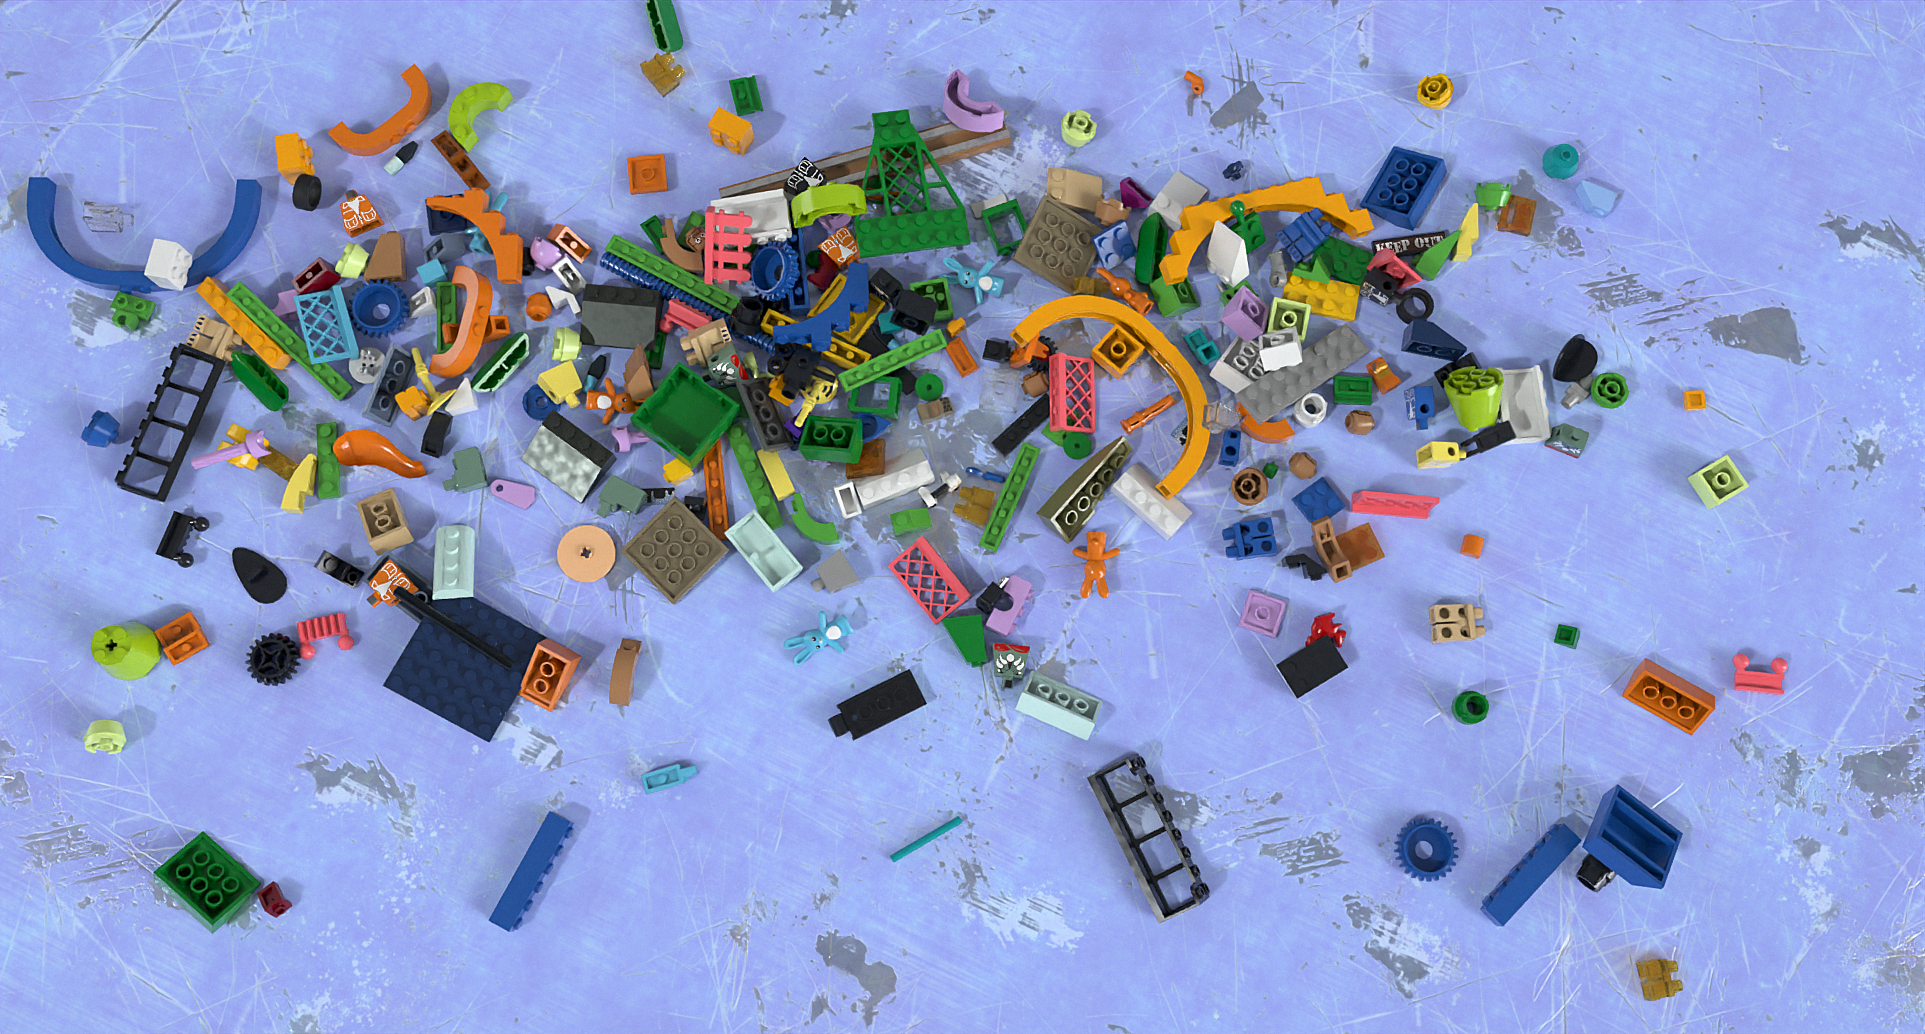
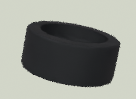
M307 174L298 176L292 193V201L297 209L314 211L317 208L322 193L320 179Z
M1420 288L1406 290L1402 294L1405 297L1401 304H1396V313L1406 324H1410L1416 318L1428 319L1434 310L1433 298L1426 290ZM1416 297L1423 301L1426 308L1424 314L1417 317L1410 315L1404 307L1407 298Z

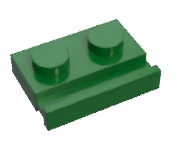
M755 75L749 78L743 77L729 81L738 117L760 110L763 111Z
M1334 376L1333 404L1371 406L1372 377Z

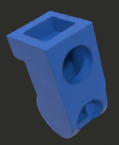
M1225 428L1218 461L1219 465L1235 467L1238 463L1241 431Z

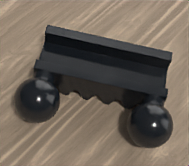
M174 511L155 554L176 561L182 568L191 567L194 563V558L190 553H183V547L187 545L186 540L190 538L189 533L193 531V527L196 531L204 532L209 528V520L202 516L194 518Z

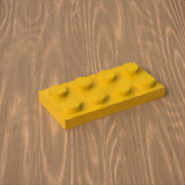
M1291 271L1286 272L1287 284L1283 287L1282 299L1311 305L1310 314L1354 322L1360 291L1359 285L1329 280V284L1292 275L1293 272Z

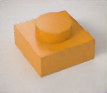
M963 318L953 319L948 323L946 334L950 339L966 328V322Z
M1704 390L1684 391L1682 393L1685 411L1706 409Z

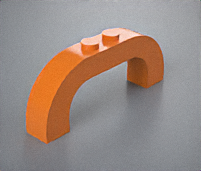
M415 63L400 74L404 82L411 89L409 102L376 130L368 134H357L341 121L327 132L341 149L356 156L380 154L391 146L398 144L406 134L413 132L416 126L426 118L432 105V91L427 79Z
M456 266L451 284L467 291V301L457 339L446 353L432 354L428 370L430 374L442 379H450L462 374L475 360L482 344L492 305L493 291L489 279L467 266Z

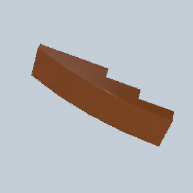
M446 130L430 140L470 190L471 188H481L484 191L491 186Z

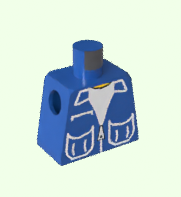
M1433 386L1414 387L1404 391L1408 420H1416L1417 431L1427 430V419L1434 417Z

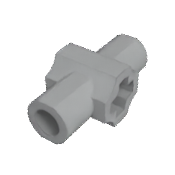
M1588 375L1579 381L1573 382L1566 389L1565 393L1567 395L1561 400V405L1570 410L1576 403L1580 404L1590 394L1591 391L1588 389L1591 387L1594 379Z

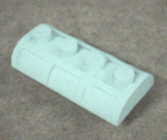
M755 509L724 533L772 592H776L784 587L803 569L798 560Z
M465 525L444 526L436 531L433 600L473 597L475 531L471 527Z

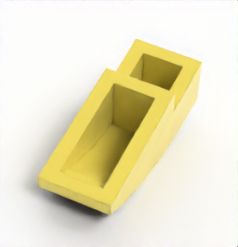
M1474 203L1457 229L1462 232L1452 248V261H1467L1472 255L1471 244H1474L1479 238L1478 203Z
M763 449L756 451L778 501L796 494L778 453L764 452Z
M308 454L293 473L283 496L282 510L288 513L303 514L305 495L313 496L318 469V460L314 454Z

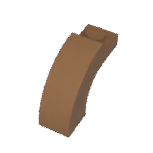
M672 218L665 219L662 231L663 237L667 236V238H660V242L667 259L672 264L689 273L704 274L701 252H689L681 248L675 238Z
M1325 516L1311 522L1310 525L1313 533L1311 539L1321 564L1327 570L1329 577L1334 583L1352 577L1349 560L1344 556L1336 541L1331 518Z
M622 638L620 648L616 651L609 691L610 704L629 706L634 691V674L642 648V641Z

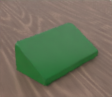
M658 331L655 351H644L651 369L661 370L667 334Z

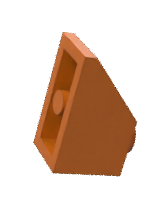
M556 223L545 237L555 247L559 248L560 251L567 253L569 257L582 264L592 250L572 230L562 224Z

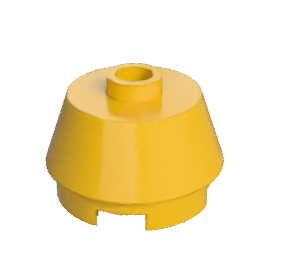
M1437 73L1438 75L1430 77L1427 75L1418 84L1417 99L1430 110H1441L1451 101L1453 83L1442 73Z

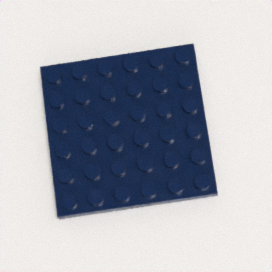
M474 597L436 599L432 602L431 607L515 662L510 670H506L424 616L383 686L490 743L521 689V683L537 644L547 639V637Z

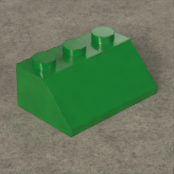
M808 415L798 449L806 460L858 464L863 449L862 420Z

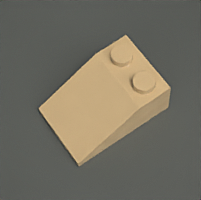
M1048 168L1047 196L1073 212L1095 213L1096 200L1098 201L1102 194L1101 177L1070 169Z
M393 487L356 502L368 542L377 556L382 555L386 550L392 551L415 541Z

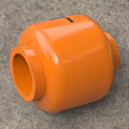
M541 292L530 295L527 298V315L532 320L538 322L549 318L552 306L551 299Z

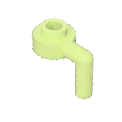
M753 351L745 353L746 357L743 358L746 369L750 368L753 379L767 377L768 380L776 377L769 372L760 374Z

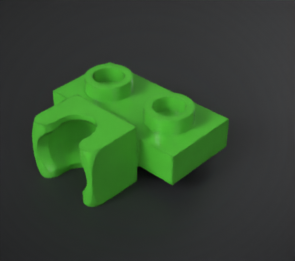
M117 292L110 305V309L115 312L112 322L118 328L122 327L125 323L130 331L133 332L140 322L139 319L149 320L156 305L153 301Z

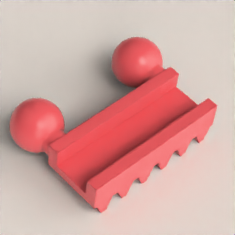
M671 299L667 313L659 321V330L662 333H669L673 329V321L688 330L693 329L694 331L698 327L711 323L712 316L705 315V312H699V309H693L691 305H685V302H679V299Z
M337 613L336 615L322 616L321 618L298 622L299 641L302 645L299 648L301 658L311 659L314 656L315 648L310 642L338 635L341 636L338 639L339 648L345 651L350 650L354 645V640L348 634L349 629H347L345 620L347 618L346 614Z
M1742 653L1736 654L1733 657L1732 662L1736 667L1734 677L1735 691L1766 693L1767 695L1784 694L1782 679H1785L1783 672L1788 667L1786 660L1775 658L1771 662V668L1775 672V674L1745 671L1749 664V658Z

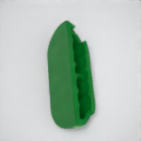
M648 0L645 2L646 14L657 48L668 53L680 50L683 46V37L672 1Z
M1159 212L1148 216L1139 232L1135 276L1138 281L1145 284H1151L1162 276L1159 264L1163 257L1166 256L1168 227L1165 228L1161 219L1163 217Z
M518 332L511 336L474 375L471 381V388L477 392H493L498 389L527 358L529 354V337L525 332Z
M241 350L232 352L231 358L233 360L231 365L238 379L267 409L274 412L281 410L289 399V389L257 355L253 354L251 356L241 353Z

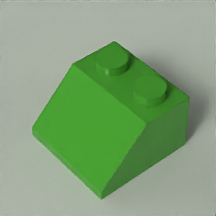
M1163 276L1149 284L1151 293L1156 299L1159 312L1163 315V318L1176 317L1201 307L1188 276L1183 282L1167 286Z

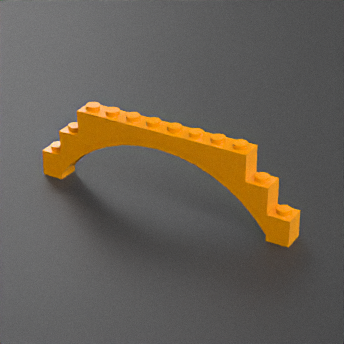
M1309 176L1297 182L1292 180L1280 186L1275 184L1264 190L1258 188L1247 194L1241 192L1234 197L1228 198L1225 196L1217 201L1211 202L1208 200L1197 206L1193 204L1185 206L1178 216L1183 229L1176 230L1169 239L1173 254L1164 256L1159 264V268L1166 286L1183 282L1188 276L1187 268L1194 252L1201 242L1213 232L1215 222L1219 220L1225 224L1236 218V215L1230 211V205L1235 200H1240L1244 203L1245 210L1243 215L1250 214L1253 211H1290L1302 214L1305 211L1309 212L1318 207L1324 214L1320 219L1329 221L1332 225L1348 234L1351 240L1368 236L1374 229L1367 208L1362 210L1356 208L1349 211L1343 192L1338 194L1332 192L1325 195L1319 176L1314 178Z

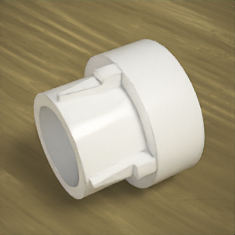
M1309 392L1298 399L1293 405L1292 416L1295 422L1305 428L1317 426L1326 415L1327 402H1325L1322 396ZM1305 407H1310L1313 410V414L1308 413Z

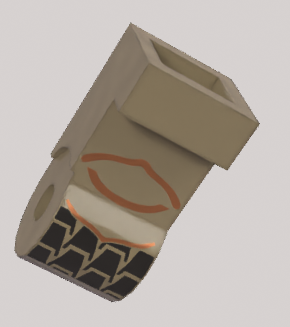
M943 397L926 404L921 403L916 408L922 425L942 419L955 412L949 397Z

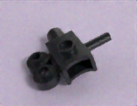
M777 343L774 350L775 356L770 357L767 361V371L771 375L779 376L783 374L785 385L781 393L784 397L791 400L796 398L800 389L806 391L813 376L833 384L836 380V376L817 369L821 361L822 352L809 351L802 344H798L796 350H794L791 343Z

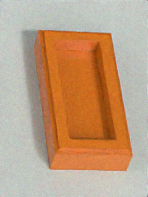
M961 337L947 343L948 346L944 347L961 378L978 370L977 364Z

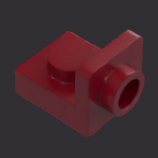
M274 881L257 893L264 911L275 918L284 914L286 910L292 907L291 902L284 898L279 885Z

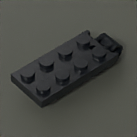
M908 669L837 704L836 706L841 713L829 718L828 722L836 738L850 731L852 739L855 741L927 705L911 670ZM857 716L858 719L854 721L852 717Z

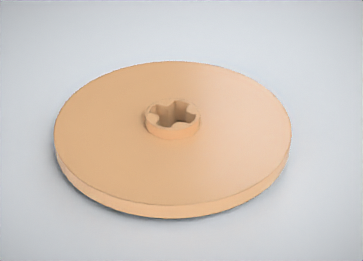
M593 525L578 526L567 532L561 539L557 550V559L562 571L571 579L584 583L594 582L604 577L613 567L616 558V548L612 538L606 531ZM585 549L589 552L591 551L589 558L582 556Z

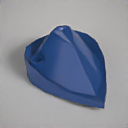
M860 412L852 417L855 419L862 418L863 444L873 440L892 425L886 419L870 413Z

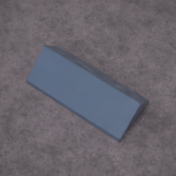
M394 343L390 344L362 412L363 418L390 428L400 407L395 399V395L402 391L406 392L405 390L416 366L413 355Z
M389 550L382 554L362 579L364 583L370 586L369 582L390 559L397 564L419 589L413 595L430 606L434 601L432 599L433 583ZM403 601L395 605L420 624L424 617L423 614Z

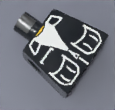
M804 157L784 183L785 191L797 196L806 191L810 186L819 187L826 185L827 178L812 162Z
M1375 266L1364 280L1359 292L1361 296L1383 307H1386L1389 301L1400 305L1405 297L1396 291L1399 283Z
M880 268L869 280V290L894 309L903 291V286L900 281L885 269Z

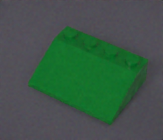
M203 831L153 872L154 882L211 934L225 924L261 885L254 876Z

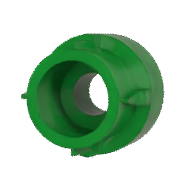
M1466 691L1454 698L1451 709L1453 716L1458 722L1465 725H1473L1487 717L1489 703L1486 695L1476 691ZM1467 703L1472 704L1474 708L1472 713L1468 711Z

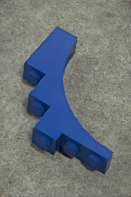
M849 263L848 277L841 293L827 309L817 316L795 324L773 326V342L780 344L811 343V350L820 352L830 350L831 330L836 332L849 331L850 311L856 313L868 312V263Z

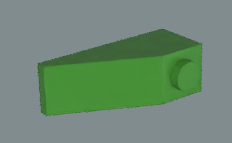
M1456 230L1419 255H1415L1410 263L1412 265L1411 269L1426 281L1434 280L1462 231Z

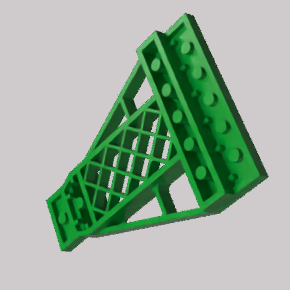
M909 110L872 113L874 137L862 190L865 196H882L885 217L860 220L859 215H855L853 228L860 259L970 245L971 241L965 208L915 127L911 124ZM901 148V150L898 153L892 150ZM904 150L913 155L909 161L901 156ZM921 150L941 182L928 183L926 181ZM886 152L895 157L891 163L882 158ZM875 155L880 189L865 190L872 157ZM915 157H916L917 167L914 166V165L911 163ZM897 159L905 164L901 171L893 166ZM882 163L887 166V168L885 169L884 172H883ZM907 167L916 172L912 179L903 173ZM889 169L898 174L894 180L885 175ZM918 174H919L920 184H918L917 182L914 181V179L918 176ZM900 176L908 181L905 188L896 183ZM885 181H887L890 184V186L887 189ZM911 184L919 189L915 196L907 191ZM892 187L901 192L897 198L888 193ZM945 187L958 208L932 210L928 189ZM921 192L923 196V202L917 198ZM903 194L912 199L907 206L899 201ZM888 198L893 201L891 206H889ZM913 202L922 207L919 213L910 209ZM895 204L904 209L901 215H897L892 211Z

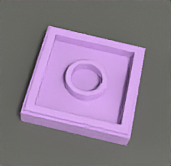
M1250 589L1238 627L1275 639L1287 602Z

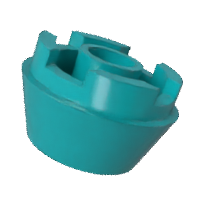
M1559 144L1548 148L1542 158V169L1550 178L1554 177L1564 180L1573 176L1579 164L1577 150L1569 144Z

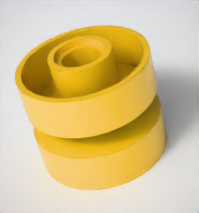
M231 423L226 435L234 443L221 441L217 450L246 442V434L252 431ZM263 438L264 445L267 449V447L270 444V441ZM249 452L225 461L243 469L245 467L254 471L260 459H255Z

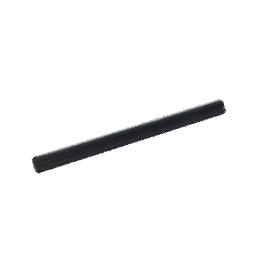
M398 586L394 590V596L506 670H510L515 663L513 660L403 587Z

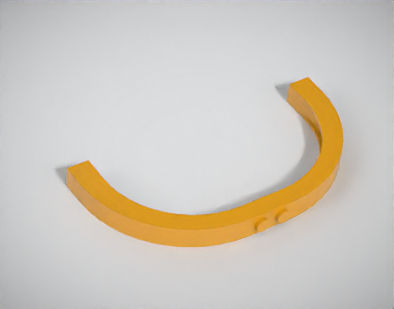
M1076 295L1059 298L1037 308L1009 334L1021 348L1027 345L1043 329L1056 322L1078 317L1094 318L1113 325L1116 323L1140 342L1145 347V350L1171 376L1185 403L1188 420L1187 438L1179 460L1155 487L1167 500L1174 497L1189 482L1201 465L1210 435V414L1207 398L1202 384L1191 365L1178 351L1177 347L1171 344L1164 334L1145 317L1117 301L1098 296Z

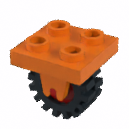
M1038 333L1023 348L1016 344L1009 357L1011 360L1009 366L1016 369L1028 364L1027 367L1029 369L1032 368V371L1049 369V356L1056 354L1055 351L1058 348L1053 347L1055 342H1050L1051 338L1039 337L1040 333Z

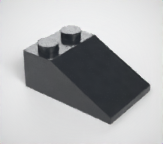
M1328 634L1276 665L1297 699L1349 668Z

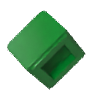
M1558 624L1554 643L1576 649L1580 630L1576 627Z

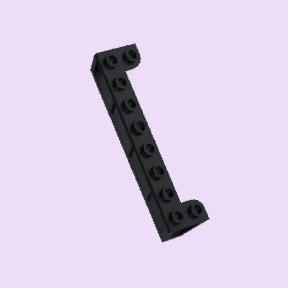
M179 343L178 347L174 346L170 354L171 366L165 367L162 377L165 378L163 384L158 383L154 392L157 395L155 402L150 401L146 412H149L147 420L142 419L138 428L142 431L139 437H134L130 446L134 449L131 455L127 454L124 459L123 465H126L123 471H118L114 480L119 489L163 504L167 499L226 364V361ZM181 355L213 365L202 392L170 382L172 373ZM167 387L199 397L186 427L154 416ZM151 422L184 433L171 462L139 452ZM135 457L168 467L157 495L124 484Z
M1137 753L1087 777L1160 924L1201 905L1210 897V890L1207 884L1202 882L1199 876L1201 875L1200 870L1196 864H1193L1190 858L1191 852L1187 846H1184L1181 840L1182 834L1178 828H1175L1172 822L1173 816L1169 810H1166L1163 804L1164 798L1160 792H1157L1154 786L1155 780L1151 774H1148L1145 768L1146 762L1144 758ZM1127 764L1134 776L1139 775L1146 791L1122 803H1118L1105 775ZM1149 795L1164 827L1140 839H1136L1122 812V808ZM1167 831L1182 863L1158 875H1154L1140 848V844ZM1185 867L1193 883L1190 886V890L1194 899L1172 910L1165 899L1158 880Z

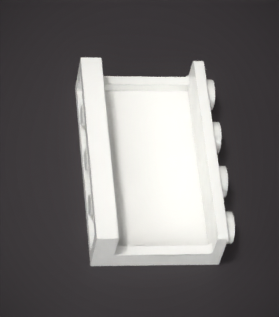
M784 189L711 201V206H715V212L719 213L720 209L730 214H739V211H744V215L752 217V225L744 228V233H749L752 236L751 244L763 245L773 240L782 242L786 238L792 237L788 194ZM716 225L717 231H719V225ZM724 226V231L739 232V227ZM724 244V249L731 250L732 247H737L738 245Z
M1535 365L1533 368L1503 370L1502 367L1497 368L1502 372L1504 381L1497 425L1509 420L1517 436L1516 439L1502 445L1536 443L1548 440L1552 434V427L1548 423L1549 409L1545 403L1546 390L1543 388V372L1540 370V366Z

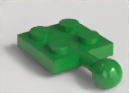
M1235 200L1230 205V211L1236 215L1237 222L1230 226L1229 229L1244 240L1247 255L1264 244L1266 239L1259 214L1253 211L1244 217V203L1240 200Z

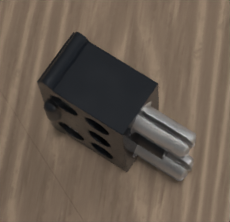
M1003 576L997 584L992 581L979 598L976 599L975 606L983 613L988 614L1001 598L1008 578Z

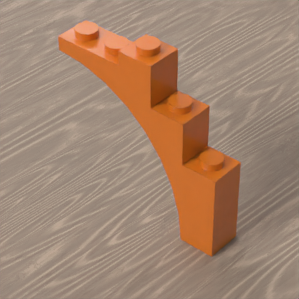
M471 188V190H464V196L452 195V197H445L443 195H434L433 197H427L426 205L432 210L447 211L460 215L479 227L493 250L497 264V280L502 284H522L524 240L517 233L508 232L505 235L506 217L497 210H489L488 212L489 195L483 189Z

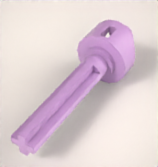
M627 426L612 427V434L617 439L615 453L630 451L631 443L652 441L640 431L630 433Z
M260 429L247 433L246 442L192 458L191 464L196 470L249 452L255 459L269 455L272 452L266 449L263 441L265 431Z

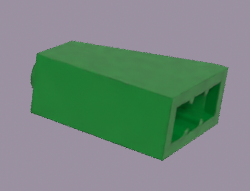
M981 614L942 619L944 629L966 665H971L972 668L982 667L983 663L987 662Z

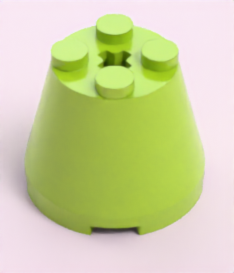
M1469 366L1451 372L1449 378L1444 381V389L1458 423L1463 427H1467L1468 431H1477L1481 427L1493 426L1497 423L1504 384L1503 374L1500 370L1494 367L1476 369V366Z
M129 621L106 626L94 632L91 642V653L95 661L110 676L124 681H134L147 676V673L159 662L161 642L150 627L139 622Z

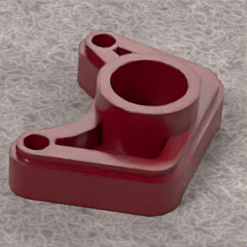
M825 252L818 255L819 268L807 276L809 282L823 290L830 287L838 271L835 263Z

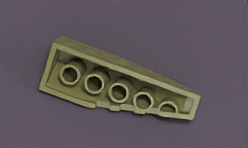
M1121 435L1086 461L1055 491L1036 513L1042 522L1066 543H1069L1096 511L1094 508L1098 501H1102L1105 495L1103 493L1108 484L1111 485L1113 483L1115 472L1121 469L1132 448L1125 437Z

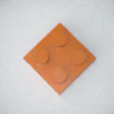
M664 154L627 158L631 195L668 191Z

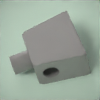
M839 549L817 567L816 571L820 577L811 582L816 593L826 587L831 595L858 585L859 579L841 549Z

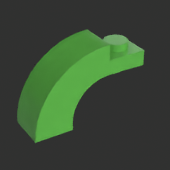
M801 493L793 494L792 507L794 512L798 511V513L791 514V517L798 531L810 541L818 544H839L834 522L818 523L812 520L805 510Z

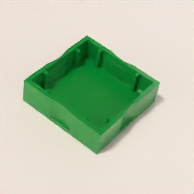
M678 362L662 380L658 389L630 417L634 428L693 470L741 414L738 403L720 390L708 385L699 375L681 362Z

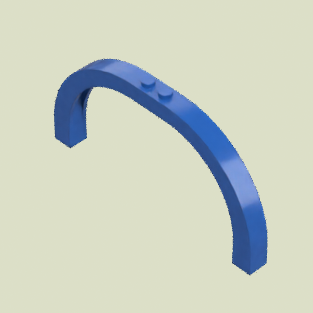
M29 177L26 207L30 230L41 251L58 268L72 278L99 289L120 291L125 294H130L132 291H139L143 294L173 291V289L159 287L144 275L145 271L102 270L84 265L75 260L61 243L55 226L54 204L57 185L48 177ZM237 179L234 209L228 226L218 241L207 252L192 261V265L187 273V283L183 289L203 282L207 276H215L232 263L245 248L256 227L260 212L262 186L257 180Z

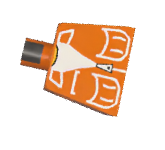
M349 190L345 193L348 201L341 203L340 209L345 230L351 238L385 224L365 194L358 196L356 190Z
M846 225L818 245V250L821 253H827L840 271L844 270L847 266L849 267V263H860L857 260L859 258L857 243Z
M389 559L369 582L370 587L375 592L366 600L374 608L382 601L392 607L402 601L393 595L394 590L398 586L403 587L412 594L419 589L397 564Z

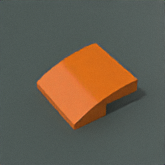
M192 611L187 612L154 632L163 645V651L173 666L210 645Z

